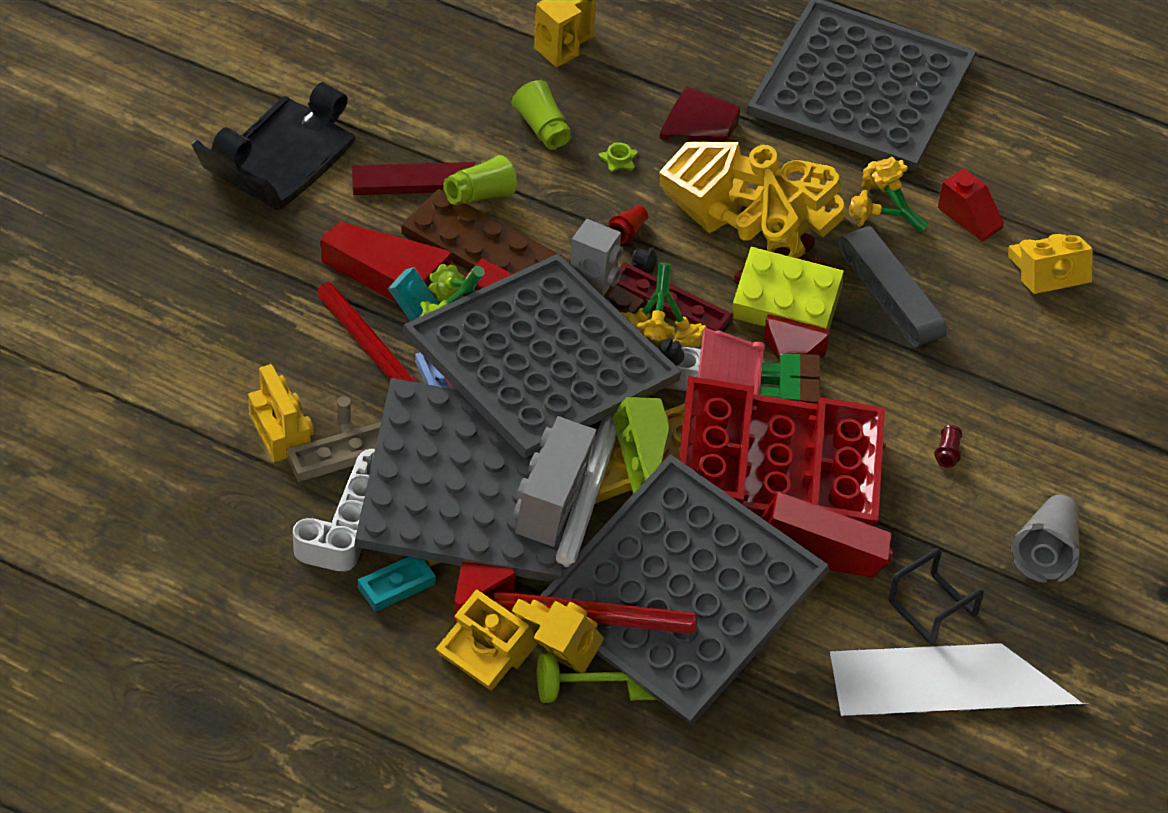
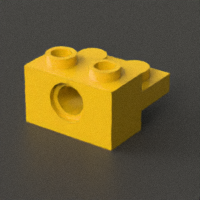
M542 0L537 3L534 49L556 68L579 56L580 44L594 37L596 0Z
M1053 234L1046 239L1023 240L1020 244L1008 246V257L1021 269V281L1034 294L1092 283L1093 248L1080 236Z
M270 364L259 368L260 390L248 393L249 416L273 462H277L287 458L286 449L310 443L311 436L314 435V427L311 419L308 416H303L298 395L290 392L283 375L278 376L273 365Z
M476 589L456 613V625L437 646L436 651L440 656L492 691L512 666L516 669L520 667L537 646L538 642L534 639L535 634L529 624Z
M518 599L512 609V612L518 618L530 625L535 634L534 639L553 654L559 663L578 673H585L605 639L596 629L598 624L586 616L588 612L571 602L565 606L555 601L551 609L536 600L529 604Z

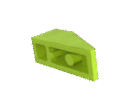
M626 397L619 405L617 412L612 414L633 494L662 463L669 425L668 415L664 411L661 398Z

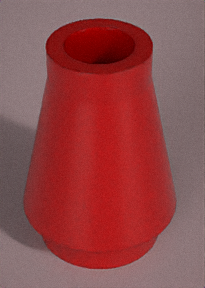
M635 205L632 209L612 217L607 227L621 232L620 244L630 243L634 240L643 223L648 219V212L643 206Z

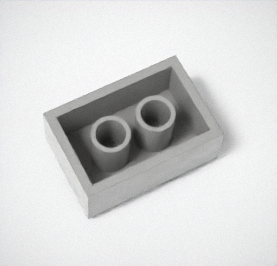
M557 416L552 428H545L540 442L542 449L540 453H534L528 472H531L529 478L522 479L516 497L519 500L513 513V518L518 519L516 534L552 547L555 546L588 471L596 429Z

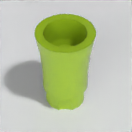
M543 80L529 82L514 94L511 103L512 107L525 119L538 139L543 141L548 149L555 150L569 142L571 130L567 125V120L557 106L547 82Z
M497 155L484 163L450 175L444 180L443 189L447 200L451 204H470L492 198L511 197L516 191L517 177L511 162L505 156Z

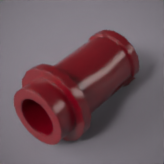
M955 425L944 426V429L941 430L940 444L934 452L937 463L942 467H953L961 459L959 446L962 430Z

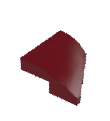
M686 86L671 109L660 131L659 138L669 140V135H688V141L710 140L712 142H726L739 123L740 106Z

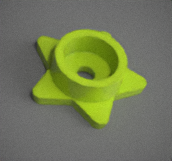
M614 143L608 147L607 152L599 153V158L608 163L609 172L611 173L621 168L633 171L635 165L632 160L637 156L638 151L631 150L627 144Z

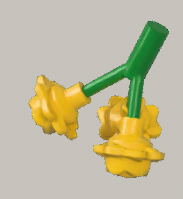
M890 157L877 162L872 161L868 164L867 168L863 169L862 188L872 190L875 187H879L882 192H887L900 210L882 208L881 204H873L868 197V191L863 190L860 196H854L851 199L849 206L850 218L857 220L858 227H862L870 216L879 217L880 214L903 217L920 233L928 226L929 223L908 206L900 189L902 184L899 178L908 169L907 165H904L903 160L896 161L895 158Z
M658 263L656 291L644 308H640L636 314L631 312H621V314L652 344L661 345L663 340L674 337L673 342L677 340L683 347H700L702 345L703 330L706 326H702L701 323L690 324L687 318L681 315L669 291L671 264ZM664 299L668 302L676 318L675 324L678 328L676 334L674 332L675 328L669 326L664 321ZM657 302L656 311L652 312V317L650 320H648V318L650 317L649 312Z

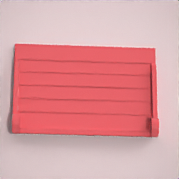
M705 327L703 330L698 377L754 386L753 394L759 395L765 344L762 342L753 343L725 332L714 331Z

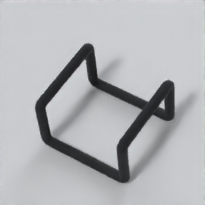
M939 548L932 550L897 572L892 578L888 596L890 604L930 643L936 642L941 621L962 607L972 616H977L984 595L982 589H977L963 598L937 572L942 554ZM933 559L930 570L932 577L957 603L935 617L930 634L895 597L899 580ZM975 600L974 606L972 607L969 603Z

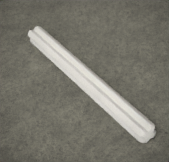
M612 415L601 420L593 444L588 471L574 500L556 554L557 563L563 564L564 567H570L576 562L617 438Z

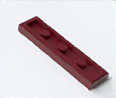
M475 162L352 165L353 195L435 193L438 189L444 191L443 183L446 178L460 170L475 166Z
M623 262L619 267L621 275L616 285L643 299L645 307L656 291L657 277ZM672 284L669 285V291L681 315L686 317L690 324L701 323L702 326L705 325L711 330L725 332L733 322L734 314ZM664 299L663 312L665 317L676 322L668 302ZM657 302L651 310L656 311Z

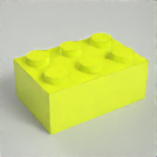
M751 247L733 301V319L765 327L767 315L771 314L830 329L842 289L844 270Z

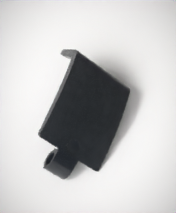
M321 82L313 89L310 95L309 102L307 103L309 109L284 96L242 135L225 127L215 136L211 149L205 147L197 139L191 145L203 168L271 208L280 210L319 179L343 155L356 138L353 133L334 124L346 108L348 102L347 95L325 82Z

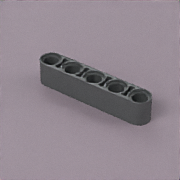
M867 226L839 237L838 245L845 261L913 347L916 348L946 336L947 329L942 315L872 227Z

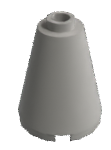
M1065 495L1050 497L1015 535L1011 545V552L1013 551L1016 567L1024 575L1038 582L1046 583L1047 579H1058L1057 582H1061L1074 574L1080 561L1079 508L1072 498Z

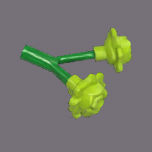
M440 264L437 271L429 276L431 282H433L430 284L429 290L436 294L438 301L441 303L437 305L431 304L428 301H422L420 305L423 313L420 317L460 299L464 294L475 292V287L485 274L484 269L480 266H474L465 279L464 275L458 272L455 265L447 267L445 264Z

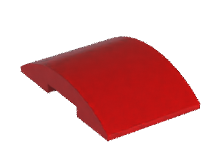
M688 376L679 461L759 517H761L777 492H781L868 525L878 523L885 407L819 397L818 403L813 404L753 394L754 386Z

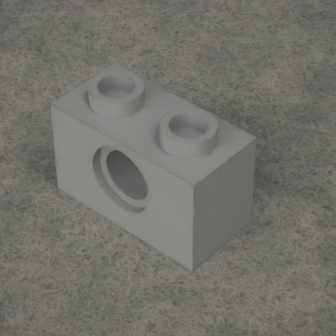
M586 219L572 238L570 265L604 296L610 286L614 287L618 283L621 275V269L618 268V263L623 253V247L620 246L621 232Z

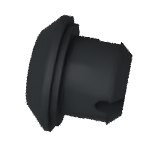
M640 248L636 249L632 255V266L643 269L646 273H651L657 261L655 249L651 248L648 251Z
M671 338L662 341L658 349L675 366L680 365L685 357L684 351L681 349V343L677 340L673 342Z

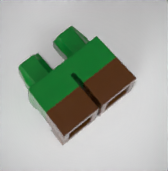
M781 353L779 363L763 362L760 384L777 385V387L761 386L760 395L817 404L820 397V355Z

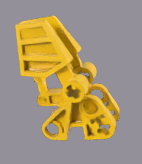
M686 142L659 172L660 187L665 195L709 234L727 223L738 230L739 237L742 240H751L762 231L767 239V251L774 252L779 247H786L790 250L787 256L797 259L805 254V248L800 237L809 228L823 238L845 217L843 199L837 195L841 187L840 177L834 167L792 160L784 164L782 169H780L777 152L769 145L755 147L750 152L749 157L741 155L738 142ZM800 171L804 174L803 178L797 181L787 178L790 173ZM826 179H831V181H827L825 185H821V183H824ZM747 182L757 184L760 186H758L757 189L754 190L748 188ZM743 206L747 207L744 211L741 212ZM831 206H835V207H836V208H833V209L831 210V212H826V210H829V209L831 208Z

